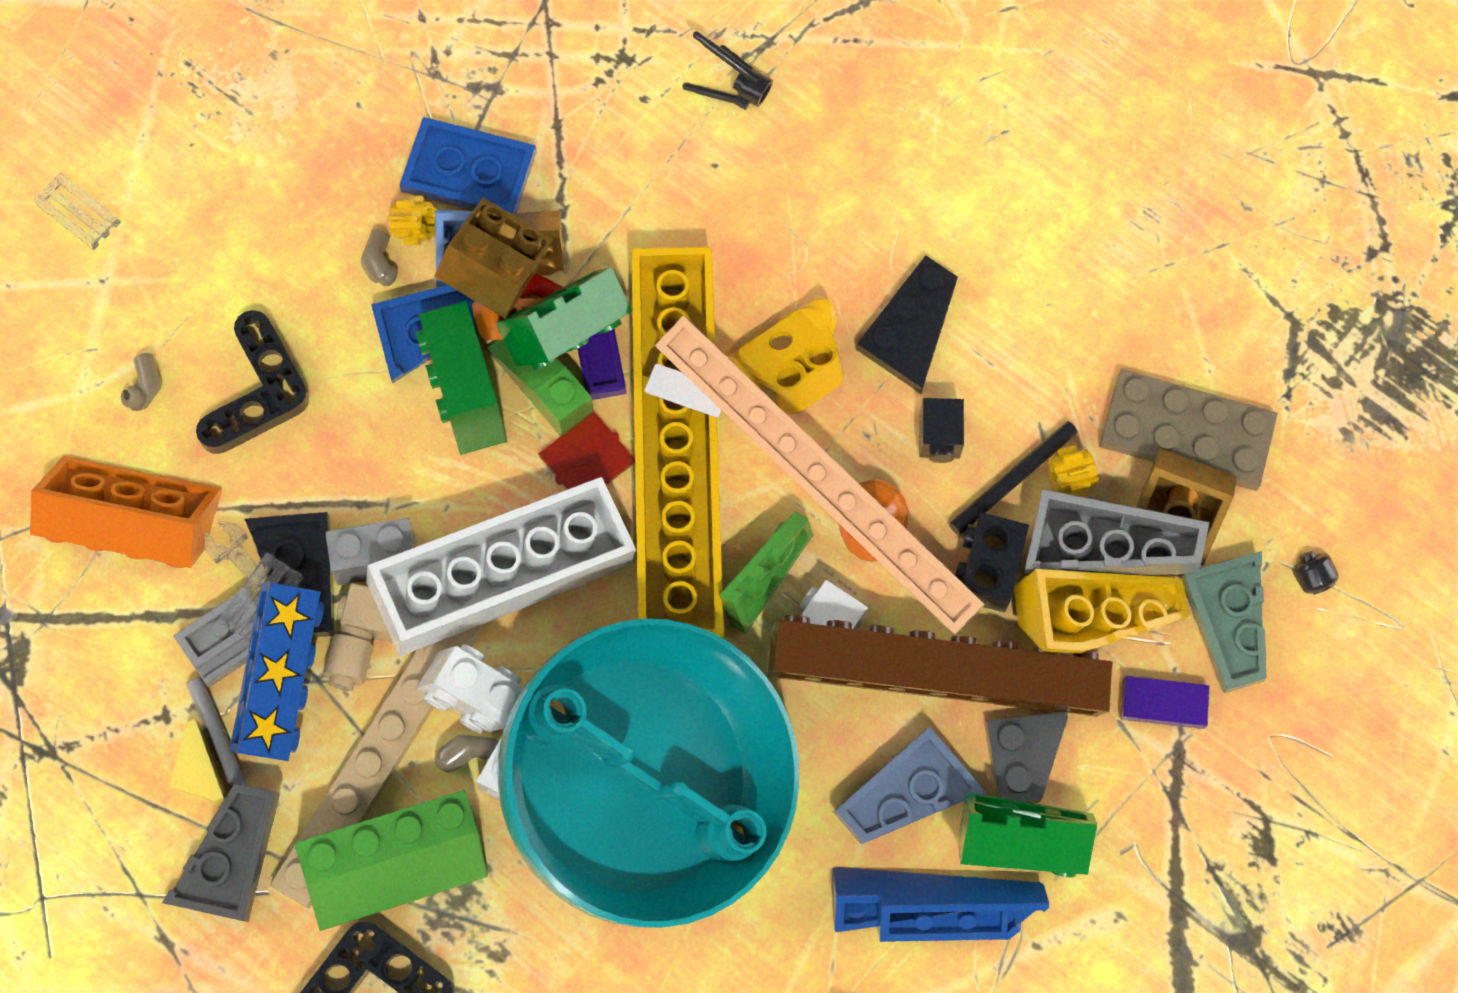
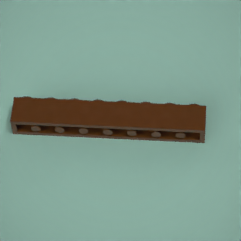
M786 615L784 620H779L772 626L767 677L1052 712H1067L1068 714L1093 717L1110 712L1113 661L1099 660V654L1087 651L1067 656L1059 655L1058 652H1043L1038 646H1034L1033 651L1017 649V643L1009 641H993L992 646L976 644V638L969 636H952L951 641L935 639V633L919 630L910 631L909 636L893 634L894 629L892 627L881 625L868 626V631L852 629V623L841 620H828L826 625L810 624V618L801 615Z

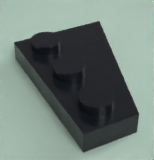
M328 512L246 518L245 522L271 583L321 592L319 601L324 603V611L320 625L318 627L314 626L312 638L335 635L333 582L326 540V531H330V516Z

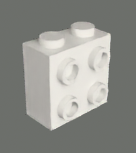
M465 644L461 648L453 646L439 651L417 686L418 690L426 694L423 700L440 711L446 712L447 708L455 711L462 716L459 722L476 733L482 734L483 730L491 732L504 729L509 713L521 690L524 688L519 685L521 678L503 667H499L496 671L483 663L485 656Z

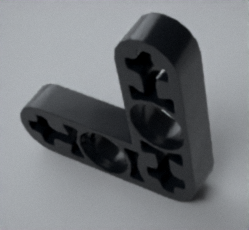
M250 310L238 316L234 324V331L263 386L200 419L196 428L197 438L204 449L212 454L227 452L302 413L309 404V395L300 375L269 319L260 311ZM255 324L259 328L265 344L257 346L247 328L249 325ZM275 354L283 359L281 367L274 372H266L261 369V362L268 355ZM284 379L291 392L295 393L296 401L290 404L284 399V394L278 382ZM250 406H259L264 409V416L259 422L248 424L242 420V414L245 409ZM234 416L241 430L235 432L228 418ZM214 426L223 430L221 431L223 438L218 441L210 437V429Z
M359 922L354 924L345 933L300 993H313L317 987L323 993H354L369 972L396 992L408 993L406 989L417 981L421 969L428 972L421 979L431 987L435 988L441 983L444 985L441 993H455L453 985L444 975L377 925L371 922ZM370 932H373L375 934L372 937V941L376 946L371 952L367 949L361 951L356 960L362 963L363 966L357 971L351 962L340 956L346 950L352 957L359 947V944L355 941L356 937L359 934L367 936ZM398 956L409 958L412 964L410 975L401 981L391 979L388 974L390 961ZM343 966L349 970L350 981L344 989L333 991L327 986L326 976L332 968ZM415 985L413 993H424V991Z

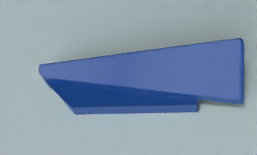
M844 867L832 869L835 932L878 926L880 942L1010 940L1021 931V922L1035 911L1042 910L1045 912L1049 909V900L1045 886L1041 882Z

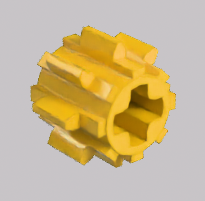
M406 196L405 200H396V204L391 205V211L389 216H387V222H389L390 227L388 230L390 234H394L395 238L403 239L404 245H421L422 241H430L431 237H435V211L438 209L433 207L432 203L424 202L423 196Z
M1076 445L1057 450L1058 456L1048 459L1049 462L1047 463L1049 478L1054 491L1079 497L1089 494L1088 489L1099 482L1097 466L1092 453L1088 452V449L1078 451Z

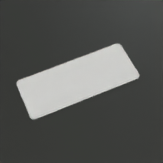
M655 364L645 388L646 393L713 417H719L721 409L684 373Z

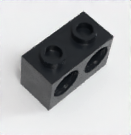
M981 512L976 525L968 524L962 547L968 548L970 551L966 563L959 561L955 576L985 604L984 608L1005 613L1011 601L1029 524ZM986 536H996L1002 540L1004 547L1001 549H991L985 544L983 538ZM980 573L987 574L993 579L995 585L990 588L980 587L975 582L974 576Z

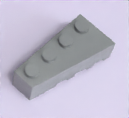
M1043 489L1025 573L1028 576L1035 569L1129 575L1198 574L1200 572L1209 522Z

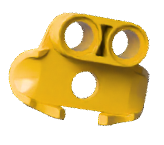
M826 297L811 301L803 307L784 315L776 325L755 339L747 340L737 351L728 357L758 387L765 385L772 389L777 405L785 413L794 414L804 411L835 390L843 382L844 371L838 346L833 338L837 325V316L833 304ZM779 336H788L792 339V343L785 349L777 350L770 346L771 342Z

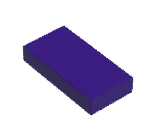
M615 329L603 334L597 332L588 338L589 342L577 348L585 390L592 397V400L627 394Z
M1125 676L1123 679L1121 720L1205 729L1208 726L1210 685Z

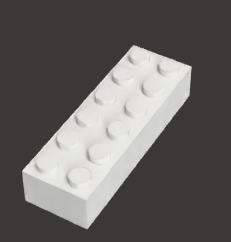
M600 477L370 564L367 567L366 583L400 657L627 568L632 562L636 548L603 478Z

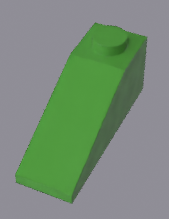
M497 340L487 347V351L561 438L594 414L592 397L557 359L535 370L532 365L516 367L504 340Z

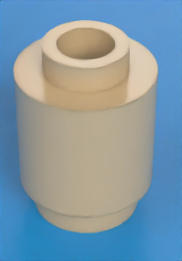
M340 626L338 634L333 635L322 673L324 677L330 679L329 686L343 691H353L354 686L364 685L374 645L371 644L373 635L370 632L356 627Z

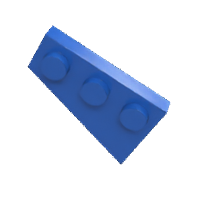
M444 285L371 304L392 384L432 359L430 353L422 355L416 331L423 330L419 314L466 301L476 331L477 328L472 309V303L476 301L449 285Z

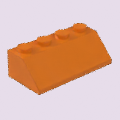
M63 456L31 490L30 535L43 537L54 543L68 542L86 546V548L92 551L106 550L121 553L131 559H150L164 562L168 566L175 568H192L206 548L221 497V488Z

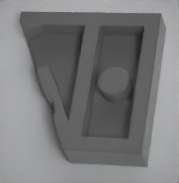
M1067 712L986 721L985 729L996 797L1030 803H1039L1042 800L1067 723Z

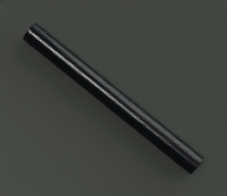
M1066 421L949 523L952 531L958 536L965 532L968 524H974L981 512H988L1057 450L1078 433L1076 427L1071 422Z

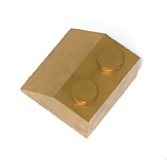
M1159 448L1136 508L1209 522L1201 565L1204 566L1234 498L1237 477Z

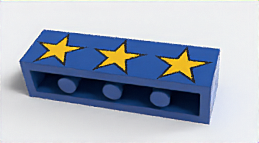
M271 582L261 583L229 751L289 761L290 752H296L300 739V729L295 727L298 710L302 711L305 708L308 696V687L303 685L306 668L310 669L312 667L316 654V645L311 643L314 626L318 627L320 625L324 611V603L319 601L321 592Z

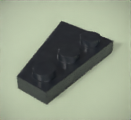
M925 255L859 340L856 350L922 394L958 276Z

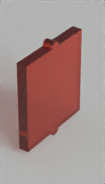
M592 412L538 454L540 459L556 476V484H563L567 490L600 477L603 478L605 485H608L635 464V458L619 441V434L611 432L595 412Z

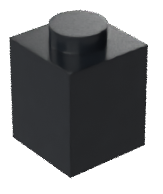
M923 398L919 412V457L929 458L930 461L935 463H948L953 461L954 458L960 459L964 447V399Z

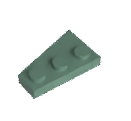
M1262 551L1200 568L1198 574H1183L1181 577L1223 693L1262 683L1267 678L1265 629L1263 628L1262 603L1264 602L1263 587H1261Z

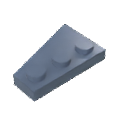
M928 727L838 806L833 813L860 844H864L965 801L966 792L982 794L986 791L936 733Z

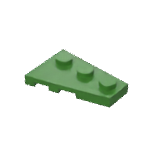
M794 511L786 521H783L777 527L774 535L719 595L732 627L747 634L813 537L808 518Z

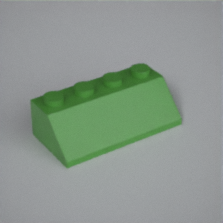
M465 789L294 843L319 931L488 877L477 827Z

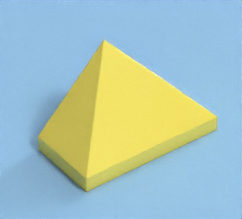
M194 719L186 724L169 786L220 807L227 796V792L204 728Z

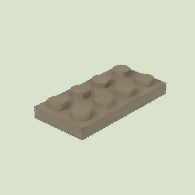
M1121 369L1117 377L1099 447L1154 462L1157 452L1161 448L1237 477L1236 486L1257 491L1261 486L1278 413Z

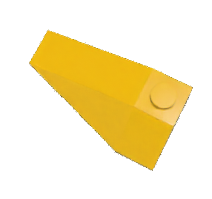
M1035 569L1014 586L1018 625L1043 652L1084 653L1185 620L1189 617L1185 587L1182 579L1178 577Z

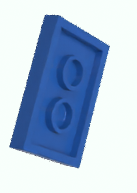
M423 117L399 186L403 193L423 196V198L474 210L484 197L509 213H517L537 153L536 145Z

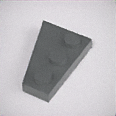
M234 783L209 824L207 835L195 855L191 854L183 867L184 873L174 889L169 890L162 903L249 922L280 793Z

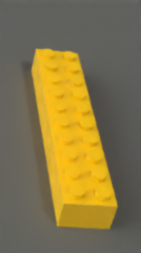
M712 247L631 248L638 619H666L687 623L712 632L724 639L723 603L719 596L722 593L717 417L645 392L655 364L682 372L655 346L682 316H685L715 345Z

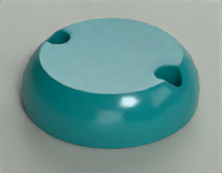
M638 619L597 628L572 640L555 652L533 674L517 697L502 734L498 755L497 783L502 813L514 845L531 872L547 889L574 908L589 916L612 924L634 928H665L689 924L714 915L732 905L749 892L766 874L784 845L796 812L799 793V757L790 718L778 693L766 675L748 656L716 634L694 625L666 619ZM554 700L559 701L564 708L566 716L550 706L549 703ZM732 821L739 823L744 835L731 827Z

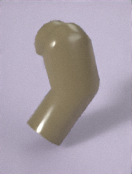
M374 229L371 231L362 254L361 265L372 282H380L383 286H390L397 277L396 268L388 265V261L384 256L390 236L383 231Z
M151 353L140 354L133 359L138 381L134 386H129L127 390H123L121 393L122 404L132 411H141L147 408L161 389L155 360Z
M457 735L438 750L435 755V764L442 771L454 772L473 758L489 759L498 744V740L470 735Z

